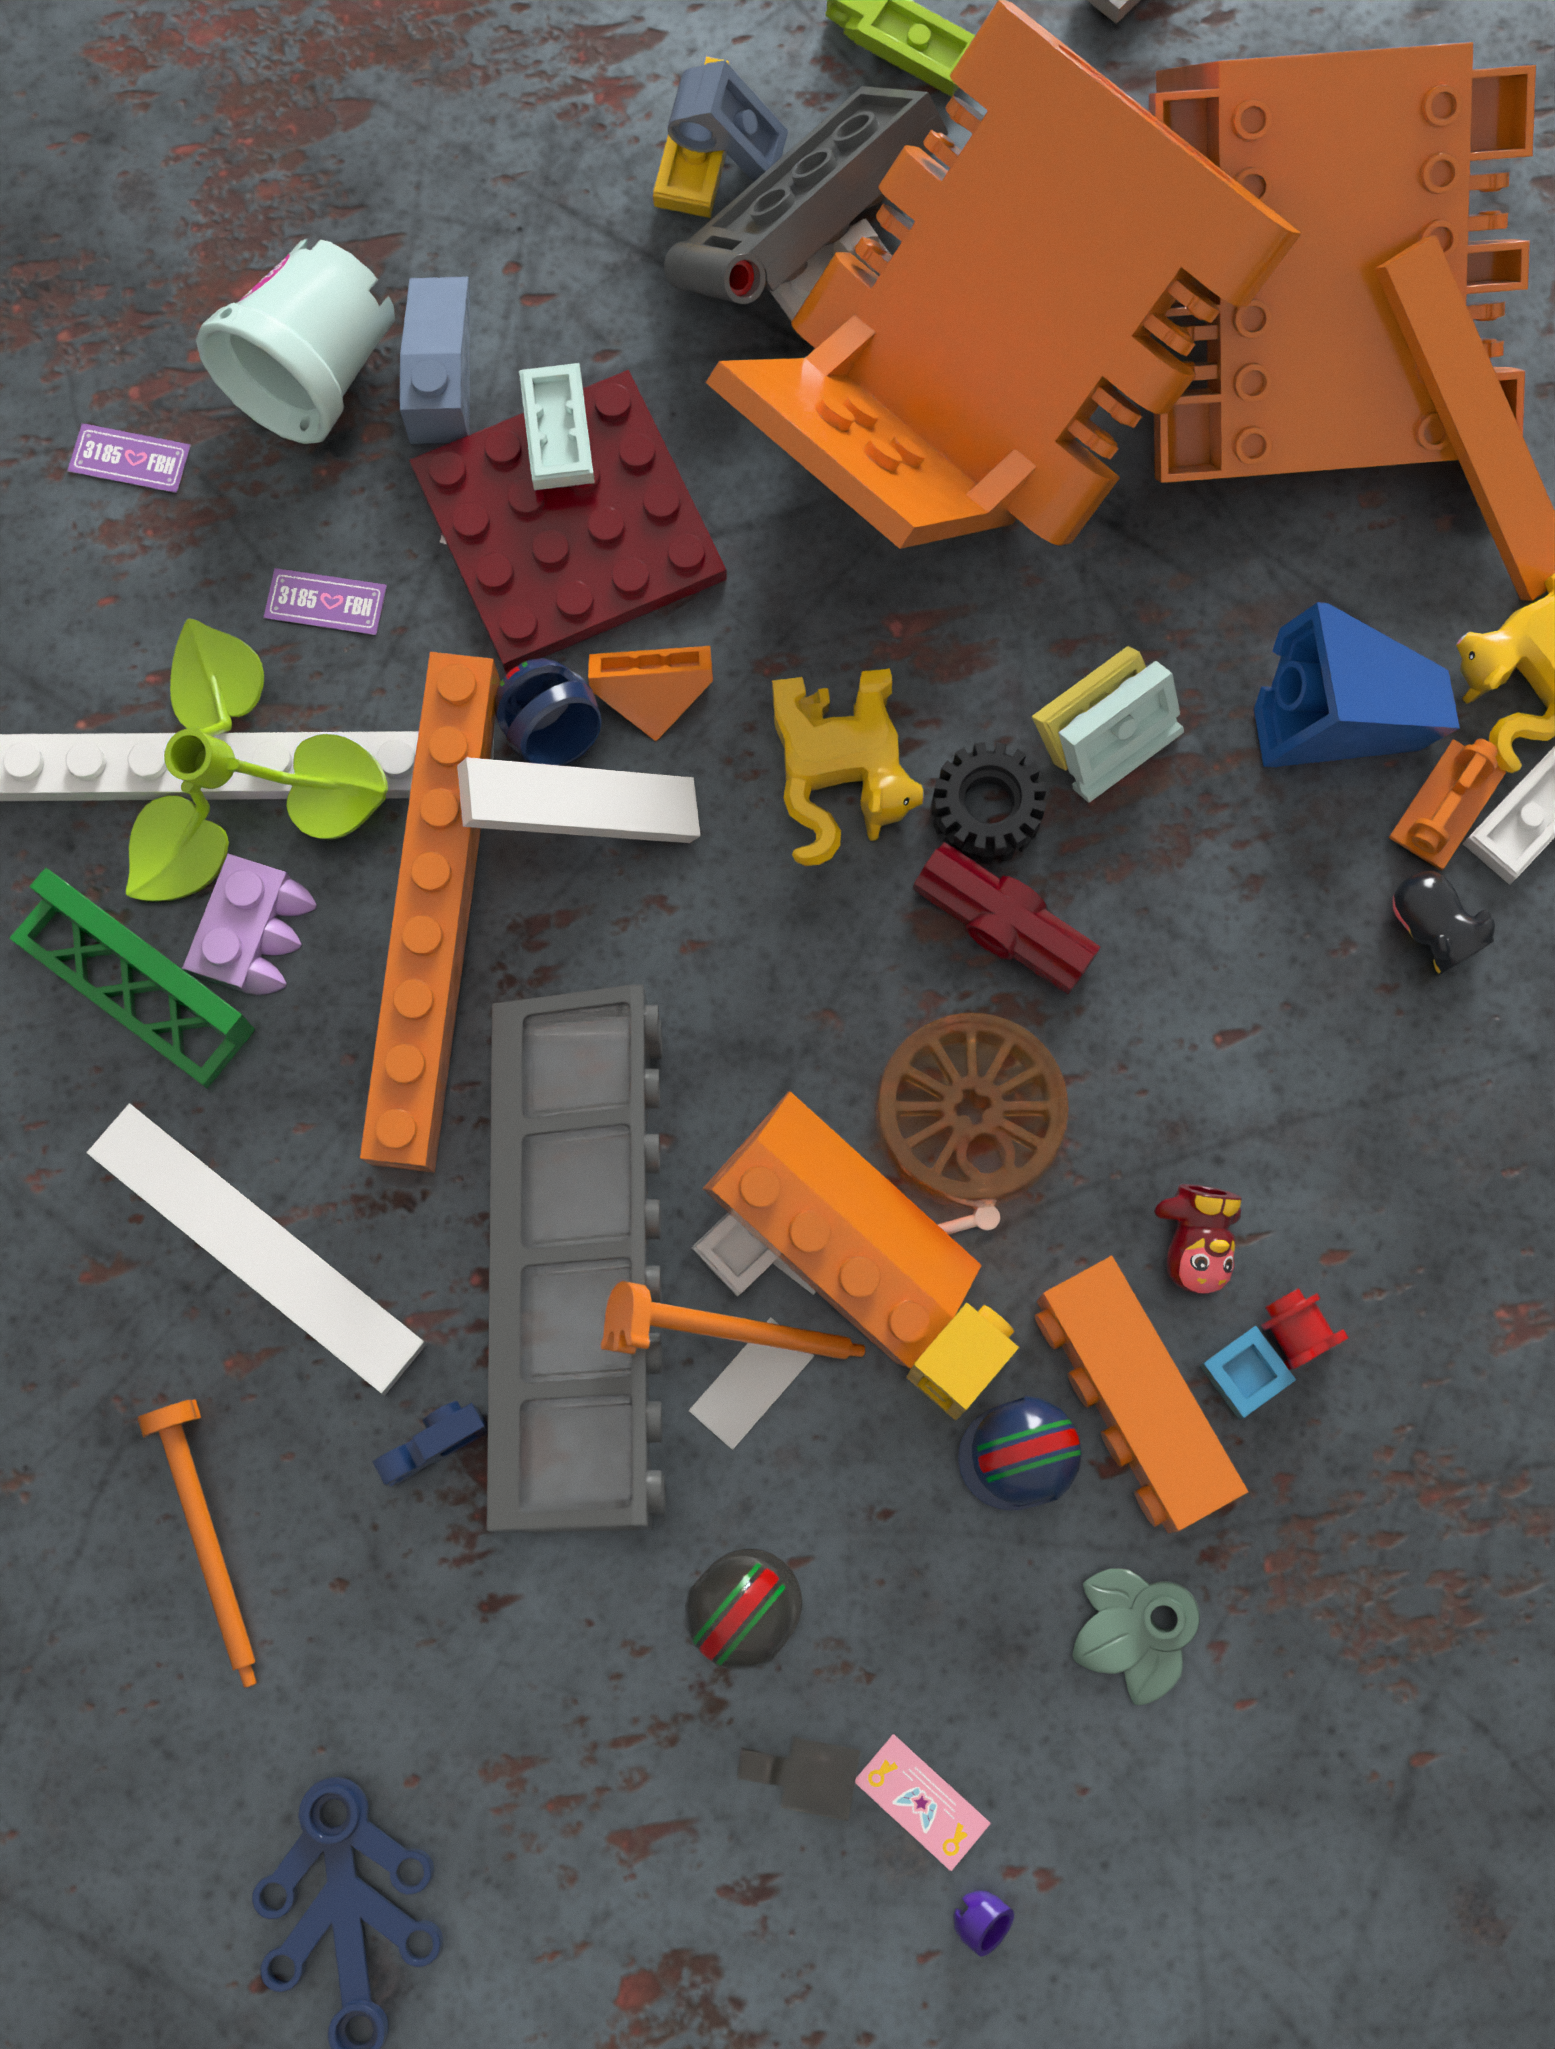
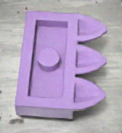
M227 854L182 969L190 976L246 994L264 995L285 988L287 984L282 974L272 963L261 956L262 954L271 956L284 955L301 948L302 944L293 929L276 917L277 915L287 917L299 916L315 910L317 905L313 897L300 883L292 880L287 872Z

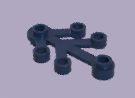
M341 1777L321 1780L305 1793L299 1808V1822L303 1833L275 1872L260 1880L254 1888L252 1902L260 1916L267 1919H277L284 1916L296 1905L298 1883L324 1852L327 1883L284 1943L264 1957L260 1967V1974L263 1983L272 1991L285 1992L292 1989L303 1979L307 1967L306 1959L332 1924L342 2009L333 2017L329 2025V2045L331 2049H381L388 2037L389 2024L383 2009L371 2000L362 1919L399 1947L402 1959L413 1967L427 1966L438 1957L443 1947V1935L436 1924L428 1920L414 1921L357 1877L353 1847L389 1871L390 1880L394 1888L407 1895L416 1894L429 1885L434 1875V1864L426 1852L419 1849L406 1850L368 1821L369 1805L364 1792L353 1781ZM331 1799L341 1801L346 1807L347 1816L340 1826H333L325 1820L324 1807ZM405 1859H416L422 1864L424 1876L419 1884L410 1885L402 1879L400 1867ZM270 1883H278L286 1891V1902L281 1909H273L265 1902L264 1891ZM414 1931H425L431 1936L433 1949L429 1955L417 1956L411 1951L409 1938ZM285 1955L294 1962L295 1973L291 1980L281 1981L275 1977L272 1971V1964L276 1956ZM364 2016L370 2020L373 2026V2035L370 2040L361 2042L352 2037L349 2025L353 2017Z

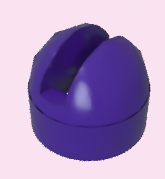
M974 1891L962 1898L969 1908L966 1912L955 1909L953 1921L954 1929L962 1942L978 1956L982 1957L991 1953L1006 1937L1014 1921V1911L997 1896L987 1891Z

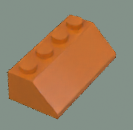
M791 1091L781 1099L703 1188L711 1198L893 1362L910 1369L955 1317L982 1266Z

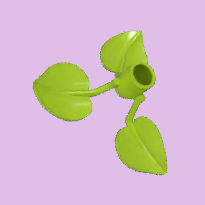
M187 619L175 648L170 680V696L174 713L180 723L187 729L177 732L168 741L164 760L168 771L174 777L183 780L181 790L190 794L195 805L184 797L169 795L154 799L139 813L132 828L129 842V878L126 895L146 901L181 899L204 889L218 876L227 857L229 841L225 830L221 826L205 820L210 812V805L201 791L202 787L206 789L219 788L229 781L234 772L285 785H293L287 797V811L292 822L303 833L311 837L336 839L344 837L359 828L385 801L388 792L385 773L379 762L368 750L346 737L335 734L315 735L303 740L297 746L294 753L293 766L295 774L236 759L231 747L226 742L215 738V736L231 730V717L244 716L257 705L264 685L262 663L252 647L242 640L213 629L195 619Z

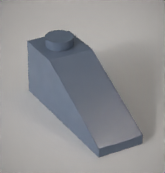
M468 277L410 278L400 352V412L410 444L451 443L470 435V282Z

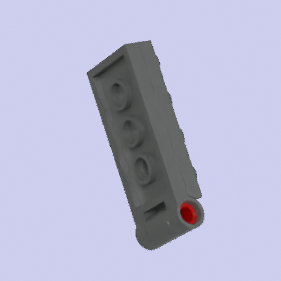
M861 86L688 241L679 242L668 251L664 262V272L668 282L679 290L739 304H748L760 296L764 286L767 290L774 291L782 283L790 282L800 276L808 266L807 261L823 246L841 239L850 228L849 223L865 208L875 206L886 198L878 186L905 145L919 147L931 157L932 153L924 146L923 142L930 130L937 133L940 132L946 136L949 134L929 93Z

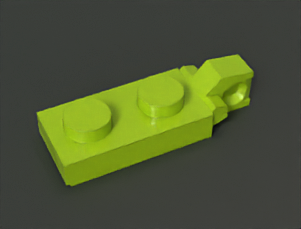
M827 0L826 17L844 28L843 33L854 43L951 97L959 87L951 80L950 74L975 37L974 34L912 0Z

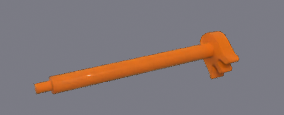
M626 1281L617 1283L608 1298L604 1333L601 1342L602 1350L634 1354L636 1348H649L650 1326L844 1360L849 1356L863 1357L865 1354L864 1345L852 1343L851 1339L845 1336L651 1302L650 1292L645 1285Z
M196 1399L185 1400L143 1414L137 1419L143 1437L157 1432L160 1434L232 1669H238L243 1687L246 1688L257 1683L251 1666L256 1661L182 1427L183 1423L200 1419L201 1415Z

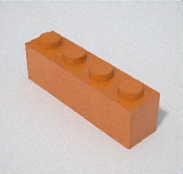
M1112 1255L1047 1290L1039 1297L1036 1302L1042 1311L1035 1314L1038 1327L1052 1349L1055 1350L1060 1346L1064 1349L1074 1367V1370L1068 1372V1378L1075 1393L1086 1408L1095 1404L1108 1427L1101 1431L1102 1439L1118 1466L1122 1467L1129 1464L1141 1485V1488L1134 1491L1135 1497L1144 1515L1154 1527L1162 1523L1168 1534L1179 1532L1248 1493L1246 1486Z

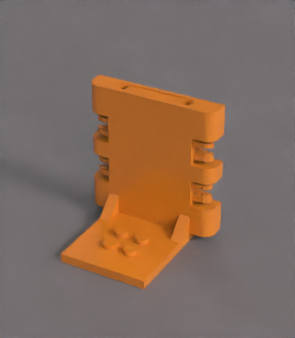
M998 0L950 74L951 80L987 109V113L983 116L969 104L953 95L945 107L946 111L953 121L965 127L972 133V136L962 150L955 146L949 137L930 130L923 141L924 146L950 168L949 171L919 147L905 145L878 186L886 198L915 221L913 223L903 214L883 203L876 214V219L885 230L901 241L896 252L892 256L889 252L885 251L881 244L863 236L855 246V252L876 270L880 276L875 274L853 254L836 252L791 321L794 330L815 348L814 351L806 358L719 361L706 381L707 385L899 549L1012 525L1016 519L1052 544L1062 546L1072 543L1120 479V476L1077 442L1075 438H1078L1100 456L1111 460L1119 448L1109 433L1102 430L1089 419L1097 407L1100 405L1116 421L1132 428L1142 418L1141 412L1134 404L1130 403L1128 399L1115 390L1113 385L1148 411L1155 414L1169 413L1197 375L1150 337L1151 333H1153L1157 338L1166 343L1167 346L1187 357L1195 346L1194 341L1186 330L1165 316L1169 308L1177 299L1196 318L1210 323L1219 314L1220 311L1216 304L1189 283L1191 278H1196L1205 287L1236 307H1248L1302 234L1016 5L1006 0Z
M1473 42L1223 60L1156 71V93L1149 94V112L1302 233L1248 307H1236L1228 303L1194 277L1189 281V283L1216 304L1220 311L1212 323L1207 321V323L1178 325L1190 334L1193 341L1207 340V362H1181L1197 374L1193 379L1194 381L1208 380V388L1185 390L1169 413H1154L1155 479L1157 481L1167 483L1458 460L1375 272V268L1424 237L1436 235L1465 303L1467 294L1528 289L1529 240L1503 239L1468 242V231L1495 230L1508 227V213H1501L1499 210L1480 211L1478 214L1469 215V190L1494 192L1509 187V172L1470 174V161L1533 156L1536 65L1473 69ZM1177 299L1165 314L1166 317L1192 315L1187 310V307ZM1505 301L1466 303L1473 320L1492 321L1498 317L1505 316ZM1495 338L1481 339L1489 358L1503 355L1504 341H1497ZM1493 367L1523 436L1525 371L1510 367Z

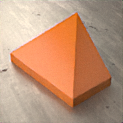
M710 646L589 654V686L594 694L654 741H657L712 683Z

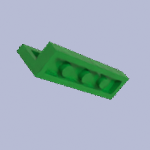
M45 867L29 886L42 900L9 939L208 1089L254 1033V1027L241 1013ZM58 912L72 923L74 947L46 951L33 940ZM84 933L99 944L85 946ZM115 955L120 959L122 984L95 988L88 982L87 958ZM75 960L76 973L61 961ZM132 969L147 980L133 982ZM163 991L169 996L171 1020L143 1024L136 1019L134 994ZM123 996L124 1009L112 1001L110 997ZM180 1005L196 1017L181 1019ZM210 1027L225 1039L205 1064L200 1067L185 1056L183 1030ZM172 1032L173 1046L157 1034Z

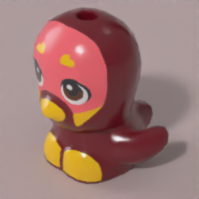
M1180 1184L1175 1197L1162 1200L1155 1207L1154 1213L1157 1217L1178 1220V1226L1166 1257V1270L1171 1280L1181 1289L1193 1293L1210 1294L1221 1290L1231 1280L1236 1244L1235 1236L1229 1230V1226L1237 1223L1241 1218L1240 1206L1242 1197L1218 1188Z

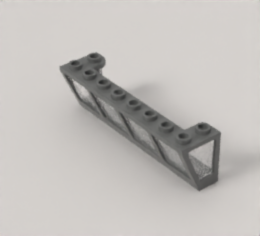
M625 985L492 1004L487 1531L492 1533L653 1530V1515H665L666 1512L665 1474H662V1470H652V1462L650 1460V1443H662V1402L649 1401V1374L662 1373L661 1333H649V1348H636L634 1354L601 1349L607 1302L611 1291L617 1283L626 1281L645 1285L650 1292L651 1302L661 1303V1266H649L648 1240L661 1239L660 1199H648V1174L660 1173V1134H648V1108H660L659 1069H650V1059H662V1022L659 1020V1005L647 1004L644 985Z

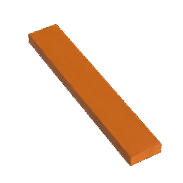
M1436 235L1424 237L1376 267L1375 272L1520 600L1532 601L1547 591L1544 582L1555 573V510Z

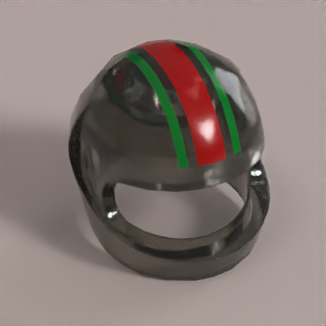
M741 1549L722 1556L688 1590L685 1603L686 1629L692 1644L704 1658L716 1666L733 1671L758 1668L770 1663L789 1640L799 1622L802 1610V1594L799 1583L793 1571L784 1561L766 1551Z

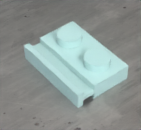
M1154 661L1134 677L1125 680L1118 689L1087 712L1076 716L1069 725L1058 732L1068 771L1076 780L1072 784L1073 789L1088 803L1184 733L1183 726L1176 720V717L1180 715L1173 675L1159 662Z

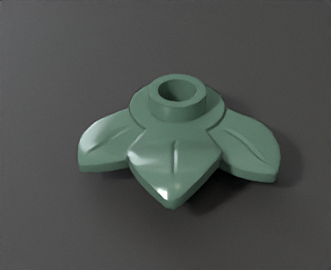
M1112 1568L1093 1575L1083 1583V1587L1089 1601L1098 1613L1090 1618L1079 1632L1074 1645L1073 1659L1085 1668L1096 1672L1116 1674L1124 1671L1129 1695L1136 1705L1148 1704L1161 1698L1173 1688L1180 1678L1183 1669L1182 1647L1186 1646L1194 1638L1198 1630L1200 1612L1195 1598L1187 1589L1177 1583L1161 1581L1149 1584L1129 1569ZM1161 1605L1171 1607L1178 1617L1176 1626L1171 1629L1158 1627L1152 1617V1612L1156 1607Z

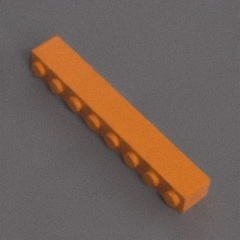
M430 652L360 1153V1159L373 1166L435 1173L481 828L463 827L457 765L466 757L490 759L496 720L494 712L495 696L501 682L494 659L438 652Z

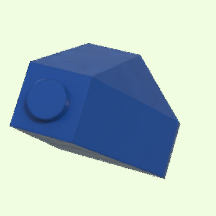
M1317 602L1280 627L1272 652L1281 656L1271 687L1261 686L1254 707L1264 767H1280L1420 751L1460 728L1449 671L1446 668L1336 607Z

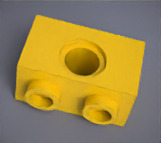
M966 1303L914 1363L906 1378L956 1421L1019 1348L1009 1339L1014 1330L999 1314L988 1306L983 1305L979 1311H976L971 1305Z

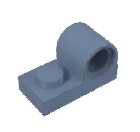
M725 60L692 67L684 71L681 75L667 125L668 135L679 146L696 152L724 150L753 182L782 157L788 130Z

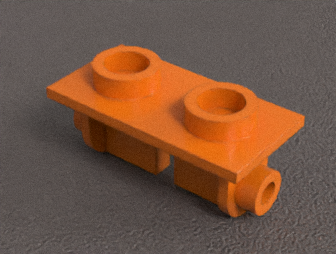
M1453 739L1388 838L1442 871L1506 773V771L1497 766L1498 762L1495 758L1498 754L1497 747L1484 739H1477L1473 745L1466 746Z

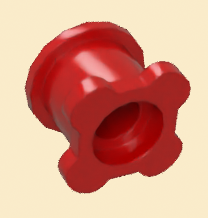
M1299 1288L1266 1306L1265 1309L1271 1319L1260 1325L1263 1331L1269 1328L1288 1358L1283 1362L1289 1370L1305 1364L1349 1338L1344 1329L1336 1333L1332 1331L1315 1303L1321 1299L1318 1293L1305 1299Z

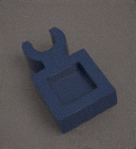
M453 1401L427 1415L422 1420L426 1427L425 1430L412 1437L413 1440L372 1461L384 1485L389 1484L390 1487H393L410 1478L424 1467L438 1463L488 1434V1423L480 1409L472 1403L461 1408L458 1401Z

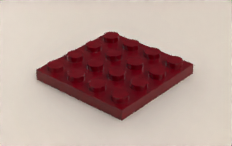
M629 369L583 388L595 483L534 490L524 413L409 460L415 478L505 673H508L512 668L524 661L541 659L727 580V569Z

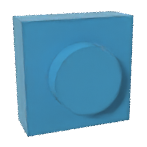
M1257 1326L1249 1329L1199 1366L1238 1420L1245 1418L1296 1380Z

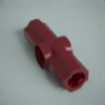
M943 842L934 851L914 882V891L966 925L965 929L968 935L986 951L1005 960L1015 958L1068 995L1084 975L1101 948L1092 940L1048 912L1044 900L1029 886L1009 876H1002L999 879L946 842Z

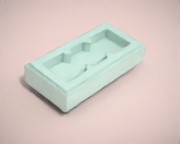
M579 363L519 370L534 490L595 483Z

